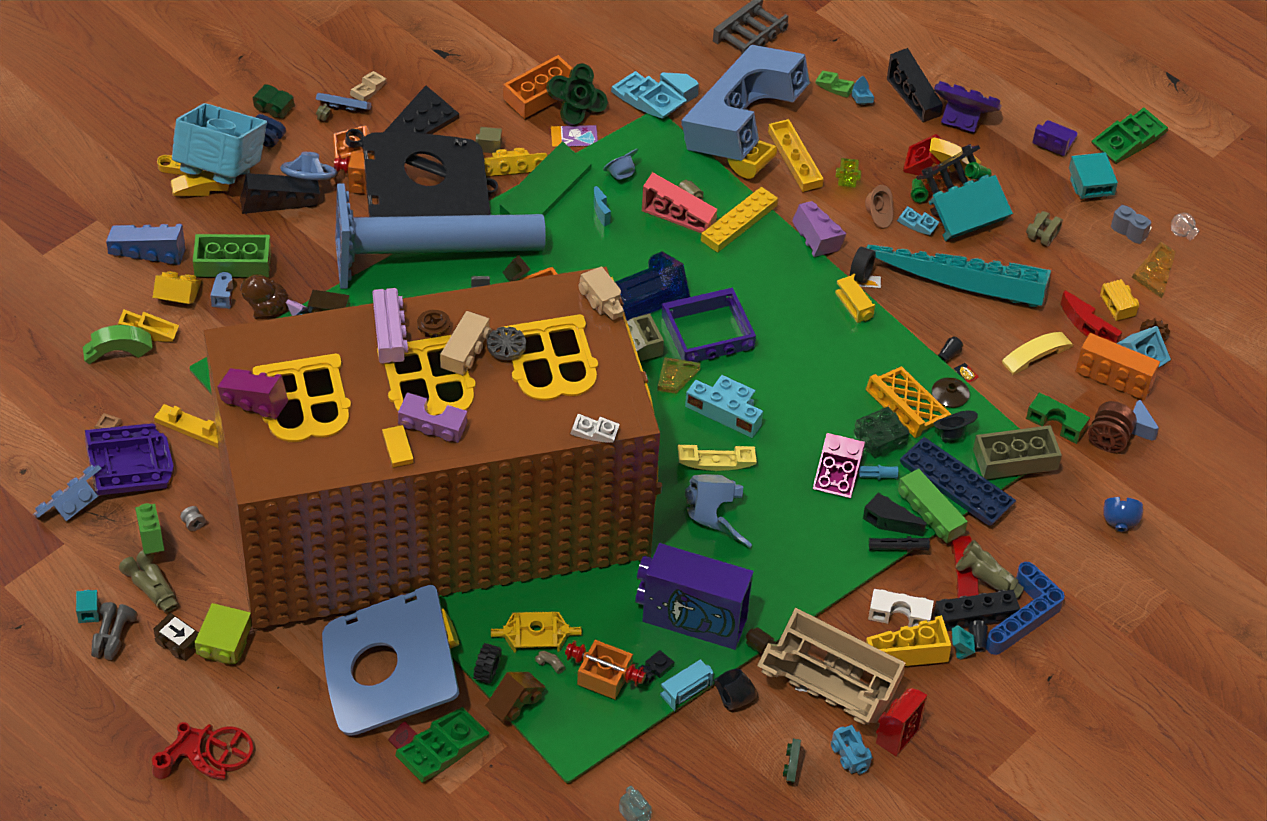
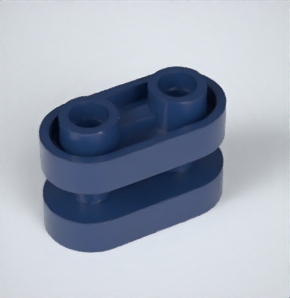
M258 114L256 118L267 121L263 145L272 148L277 144L278 139L285 135L286 128L281 122L263 114Z

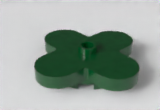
M584 63L574 66L570 71L569 78L556 75L547 82L546 86L549 96L562 102L560 115L562 120L570 126L582 122L586 111L597 114L602 112L608 104L606 94L594 88L592 84L594 79L593 70Z

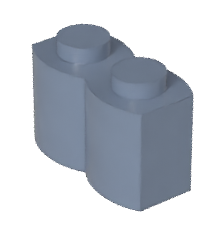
M1121 205L1114 212L1111 227L1117 233L1126 235L1129 240L1141 244L1148 237L1152 222L1147 217L1136 214L1132 208Z

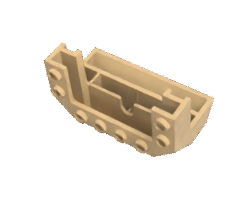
M797 608L794 609L778 645L768 643L757 665L762 668V673L770 677L785 676L790 679L789 683L799 688L801 685L807 687L808 693L817 697L821 694L826 697V702L837 706V703L844 706V711L854 715V720L864 725L877 723L893 698L905 670V662ZM812 644L828 651L824 661L808 654ZM864 670L874 675L870 685L860 680Z

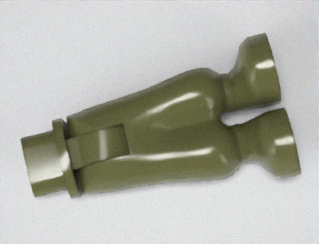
M975 540L971 541L963 552L964 556L958 561L955 568L958 571H964L970 567L972 568V574L978 579L986 582L998 591L1014 590L1016 598H1018L1024 589L1018 583V579L1014 578L1010 572L1003 568L989 552L982 550L978 542Z
M142 550L137 555L136 561L133 557L125 558L120 563L119 570L122 574L132 577V582L150 598L158 609L162 608L165 613H168L178 607L179 604L175 600L176 596L164 578L159 566L152 564L155 556L154 553L144 554Z

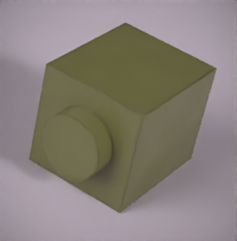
M480 127V133L476 134V142L482 147L483 152L495 153L496 150L501 149L502 129Z

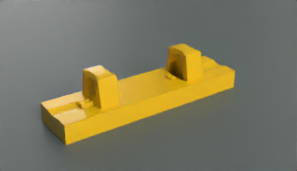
M165 404L155 415V423L218 448L214 421L209 419L207 421L183 412L177 406L173 408Z

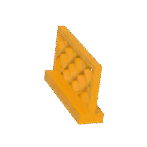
M902 366L879 377L874 374L869 378L866 391L914 438L921 436L923 430L934 426L936 420L951 415ZM901 374L905 380L895 378V376ZM883 381L890 382L892 384L891 386H888ZM894 384L904 385L905 387L904 389L894 387ZM913 387L917 390V392L907 390V388ZM896 393L903 394L904 398H900ZM907 396L916 397L917 401L909 400ZM920 398L928 400L930 404L920 402ZM908 405L915 406L916 410H912ZM919 408L929 409V413L921 412ZM933 411H938V412H940L942 415H941V416L935 415V414H932V412H933ZM922 418H927L929 421L925 423Z

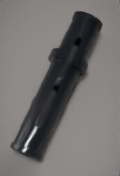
M911 536L906 538H869V551L907 550V552H911L912 550H929L930 547L929 538H911Z

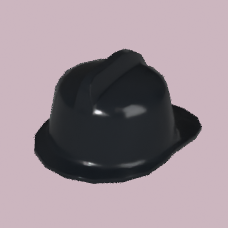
M960 411L946 418L936 420L934 426L939 429L943 442L955 441L965 435L967 425L974 422L978 418V414L975 411Z

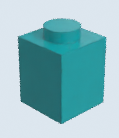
M97 590L76 591L78 623L99 622V597Z

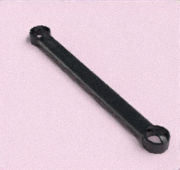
M350 129L346 132L345 143L351 148L362 147L365 136L358 129ZM357 136L360 140L352 141L349 137ZM413 155L405 161V164L443 178L446 177L443 164L418 155ZM486 178L487 185L494 188V190H488V198L493 197L497 193L498 183L492 178Z

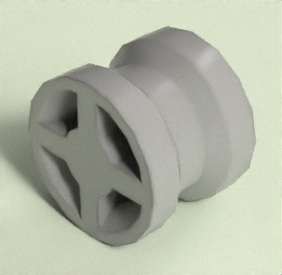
M196 506L186 508L180 516L181 520L186 523L189 531L200 529L206 521Z

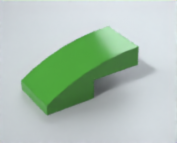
M822 71L815 81L823 89L843 97H849L855 84L853 81L839 79L838 73Z

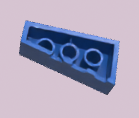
M161 224L160 227L143 225V227L139 228L135 225L112 226L106 240L108 254L180 265L186 249L182 224H176L175 227H169L168 224Z

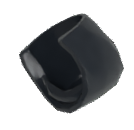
M741 669L728 670L713 680L722 703L727 710L743 707L756 699V688Z

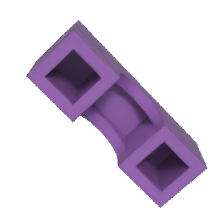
M407 393L398 411V424L403 425L407 429L412 428L422 431L427 435H435L446 441L458 443L467 424V411L447 405L442 414L430 415L427 413V398Z

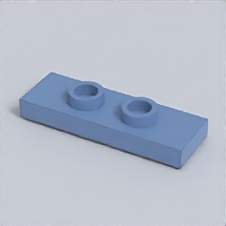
M324 93L316 95V100L329 102V106L339 107L342 104L346 105V109L356 110L357 107L371 109V102Z

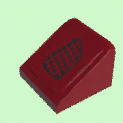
M404 721L389 737L388 741L396 749H399L413 742V738L417 733Z

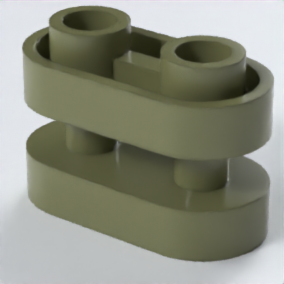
M1045 211L1038 212L1034 223H1030L1026 230L1028 238L1035 241L1038 237H1041V244L1049 246L1060 231L1063 219L1056 216L1053 220H1050V213Z

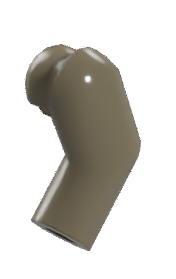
M540 651L539 655L535 657L539 665H544L545 662L551 664L557 674L565 670V666L555 654Z

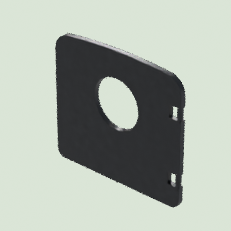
M373 132L365 136L362 148L369 217L490 215L483 150L476 141L452 136L401 132ZM368 153H374V159H368ZM416 154L433 156L443 164L446 177L437 185L425 186L418 184L406 174L404 168L405 161ZM372 198H378V204H373Z

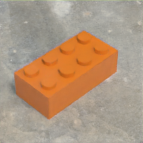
M557 55L504 83L503 100L525 119L558 101L549 96L546 89L547 82L556 75L569 78L572 67Z
M1089 333L1081 348L1075 372L1136 398L1146 400L1153 387L1160 361Z

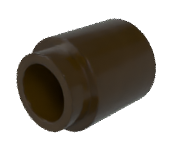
M759 627L750 629L746 635V644L762 655L768 643L777 645L774 638Z

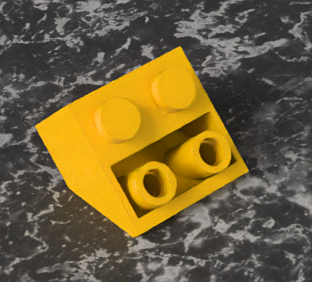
M162 272V275L155 276L152 298L187 304L194 303L202 280L196 279L195 275L185 274L178 276L177 272Z

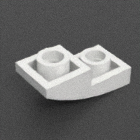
M577 414L570 434L592 441L613 443L620 424L599 417L598 421Z

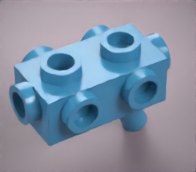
M852 725L836 729L833 732L831 747L834 753L839 752L842 767L845 770L849 769L851 774L855 772L858 774L865 773L870 767L872 754L869 748L864 746L861 734L855 731Z

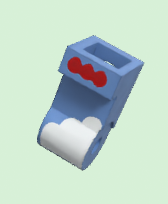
M221 272L216 276L210 295L212 307L228 309L231 307L233 281L232 275L228 272Z

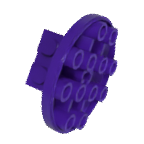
M939 81L934 87V91L947 101L941 123L954 127L957 126L973 133L976 131L981 113L1000 111L1002 107L999 99L991 96L986 98L981 92L972 89L970 92H967L964 87L956 84L951 87L948 83Z

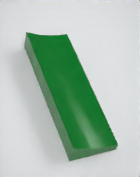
M562 141L500 203V215L543 214L545 216L591 169V163L576 154Z

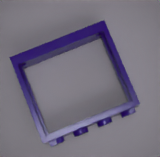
M733 287L662 304V318L684 365L755 348L756 335ZM729 306L743 336L687 349L674 319Z

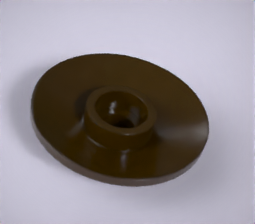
M947 377L939 379L932 387V396L942 406L947 408L961 407L969 399L970 392L967 385L956 378Z

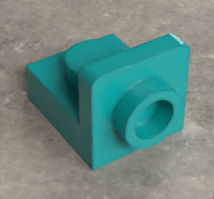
M960 626L952 628V643L956 647V657L961 660L975 653L974 635Z

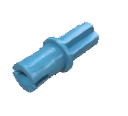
M880 464L878 466H860L859 476L861 478H877V480H880V478L897 479L898 466L885 467Z

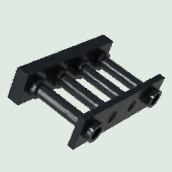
M969 144L962 147V151L934 167L923 169L921 171L922 174L916 176L917 180L927 179L932 193L935 194L939 192V188L933 175L940 172L947 189H950L954 185L947 167L953 164L963 186L964 183L968 182L960 160L967 157L969 163L976 162L973 152L981 149L980 146ZM935 207L930 209L933 216L939 215Z

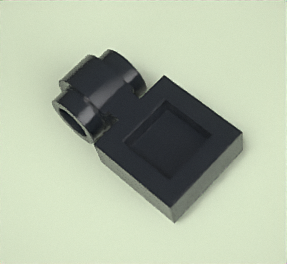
M661 650L657 651L645 661V665L638 667V670L644 667V672H646L643 684H651L656 676L661 678L674 667L675 662Z

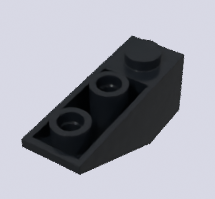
M879 492L864 508L863 519L878 529L917 536L925 535L927 522Z

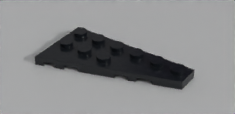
M426 85L384 132L434 134L458 120L459 113Z

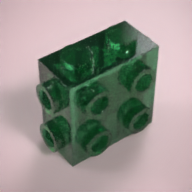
M889 406L856 420L854 434L857 439L865 442L866 451L871 453L874 459L886 456L894 450L902 449L908 443V428L900 422L898 415Z

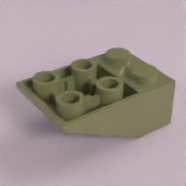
M650 314L627 321L640 361L663 355L664 340Z

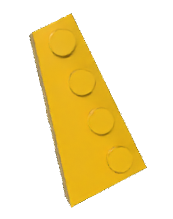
M942 615L935 617L933 621L927 622V620H924L913 627H908L907 625L901 627L896 632L888 631L866 638L867 644L905 662V666L949 662L951 643Z

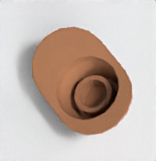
M885 185L876 186L867 195L865 200L866 208L871 213L873 221L882 228L888 227L893 220V197L891 190Z

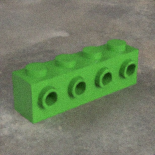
M919 468L900 478L899 494L935 530L939 538L948 543L965 534L968 521Z

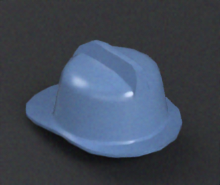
M638 149L612 160L603 170L609 171L618 180L632 176L635 170L632 157L638 152Z

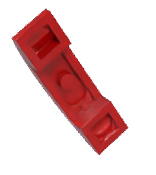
M959 536L950 541L955 567L964 556L965 548L972 541L970 536ZM969 567L964 571L956 569L957 598L978 595V578L972 574V568Z

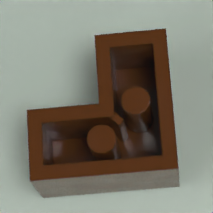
M507 672L485 706L501 721H513L520 715V710L524 704H535L541 699L542 692L546 687L529 672Z

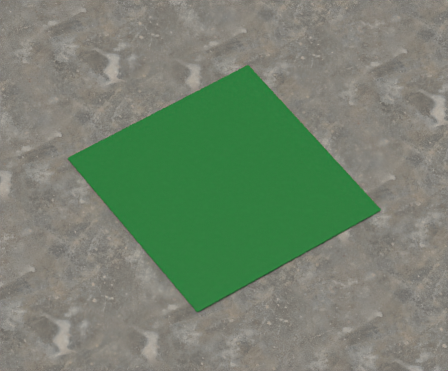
M648 113L576 152L580 157L591 163V169L544 216V251L396 253L352 276L351 281H348V288H340L339 283L326 290V292L349 295L350 307L372 304L373 291L378 289L396 288L398 296H402L403 299L471 288V277L489 276L490 285L509 282L502 272L518 255L531 269L526 276L553 267L557 274L602 266L607 267L609 276L613 277L614 282L621 290L620 296L624 304L622 308L626 320L629 321L632 318L650 314L664 340L662 356L640 361L642 370L647 375V385L660 431L658 482L662 483V493L656 495L651 558H653L658 544L662 543L754 571L748 619L736 650L642 622L644 605L635 603L637 590L641 580L637 579L641 560L630 561L624 564H613L606 567H596L585 571L551 575L546 578L512 582L506 585L478 588L467 592L450 593L445 596L439 595L441 608L447 612L459 640V645L450 649L452 659L489 699L507 672H529L546 687L542 692L541 699L535 704H524L520 710V715L515 720L510 721V723L566 783H571L715 685L712 682L711 686L708 684L706 688L682 703H677L674 711L660 696V693L664 691L661 687L663 682L700 659L713 670V680L728 670L739 669L760 655L759 652L746 644V635L750 629L759 627L772 636L774 641L779 642L795 608L816 617L910 553L907 550L869 551V538H906L911 536V538H929L930 540L937 535L935 530L928 524L925 535L917 536L878 529L863 519L865 506L878 492L890 498L891 501L899 506L906 508L915 516L923 519L898 491L900 478L911 473L901 464L900 458L923 437L982 476L973 451L976 435L1020 429L866 292L867 297L875 304L874 316L869 320L857 323L835 293L836 290L841 289L837 284V280L848 276L825 255L813 257V250L810 246L806 245V239L774 210H771L718 253L701 241V233L643 212V186L652 172L676 186H679L684 180L692 181L703 191L702 201L717 209L716 221L753 193L711 154L687 150L684 131L668 116L659 118ZM638 149V152L632 157L635 167L632 176L618 180L609 171L603 170L612 160ZM517 186L489 200L490 215H500V203ZM596 186L607 197V207L611 211L610 224L606 226L600 222L594 209V187ZM733 287L756 335L755 348L684 365L662 318V304ZM309 300L302 305L307 307ZM729 306L674 319L687 349L743 336ZM288 311L287 313L279 316L278 318L289 317L292 315L291 312ZM207 357L191 365L190 372L212 395ZM902 366L931 395L932 387L939 379L947 377L959 379L969 389L968 401L958 408H944L951 415L960 411H975L978 414V418L967 425L965 435L955 441L943 442L940 431L935 426L923 430L921 436L914 438L866 391L870 376L876 374L879 377ZM901 374L895 376V378L905 380ZM724 375L754 389L755 393L751 397L754 400L753 406L763 411L762 425L753 438L685 407L686 392L694 381L698 380L713 387L720 376ZM883 381L888 386H891L892 384L890 382ZM894 384V387L904 389L905 387L904 385ZM913 387L907 388V390L917 392V390ZM896 393L900 398H904L903 394ZM907 396V399L917 401L916 397ZM920 398V402L930 404L928 400ZM908 405L912 410H916L915 406ZM919 408V411L929 413V409ZM933 411V412H932V414H935V415H939V416L942 415V414H941L940 412H938V411ZM922 418L925 423L929 421L927 418ZM827 433L865 442L860 466H878V464L885 467L898 466L897 479L880 478V480H877V478H861L858 471L851 498L813 489ZM678 445H697L698 450L734 451L735 446L755 447L757 462L756 465L735 470H702L679 463L677 447ZM1026 474L986 480L1003 490ZM694 475H722L729 480L735 481L737 485L743 486L742 498L733 497L732 502L721 503L717 508L716 514L717 518L723 517L740 535L746 538L752 544L751 548L741 544L722 531L697 523L689 516L687 507H690L687 502V498H685V490L690 485L689 480ZM945 496L948 499V501L961 513L963 517L969 513L960 505H958L950 498ZM559 612L566 624H569V627H581V636L569 635L559 652H557V647L516 648V652H513L505 638L491 637V629H503L512 613ZM534 625L531 627V629L538 631L541 629V627L538 625ZM594 640H598L633 654L632 664L636 665V669L641 665H645V661L659 650L675 663L671 670L661 678L656 676L649 685L645 683L635 687L634 681L626 683L625 680L616 699H612L577 685L578 670L584 660L576 664L575 658H571L568 661L565 651L569 643L572 644L576 641L579 647L585 644L586 652H588ZM484 643L502 649L498 670H496V675L490 684L473 678L476 660ZM540 651L555 654L565 666V670L557 674L551 664L545 662L544 665H539L535 657L539 655Z

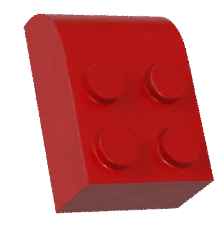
M909 688L905 690L899 699L896 698L892 702L890 709L884 712L878 720L880 725L876 731V744L897 757L920 730L928 695L920 690Z

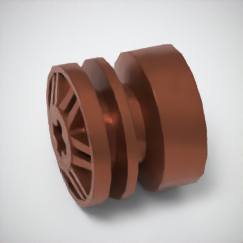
M1115 401L1104 402L1099 406L1095 419L1089 428V440L1093 445L1106 452L1115 453L1122 451L1126 447L1136 425L1137 418L1135 413L1125 404Z

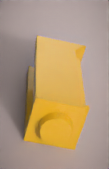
M855 274L837 280V284L841 289L836 290L835 293L855 321L859 323L869 320L874 316L875 304L870 301L859 284L854 281Z

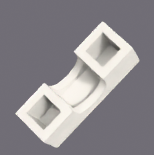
M874 589L868 620L888 624L890 615L893 613H903L908 617V627H913L921 621H930L934 601Z

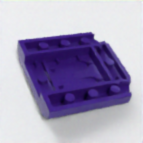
M154 423L85 430V443L89 464L101 467L92 476L97 495L167 488L174 466L167 437L156 430Z

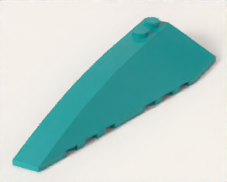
M869 244L866 247L875 251V258L916 275L968 291L1010 299L1013 303L1025 302L1033 307L1042 306L1052 271L1010 262L1009 266H1004L1001 264V261L994 260L993 262L985 263V261L979 258L967 261V258L963 256L936 253L935 256H929L924 251L912 254L908 249L893 251L892 247Z

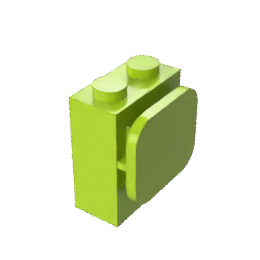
M212 603L195 640L196 654L209 660L236 664L240 660L247 644L246 638L252 626L251 613Z

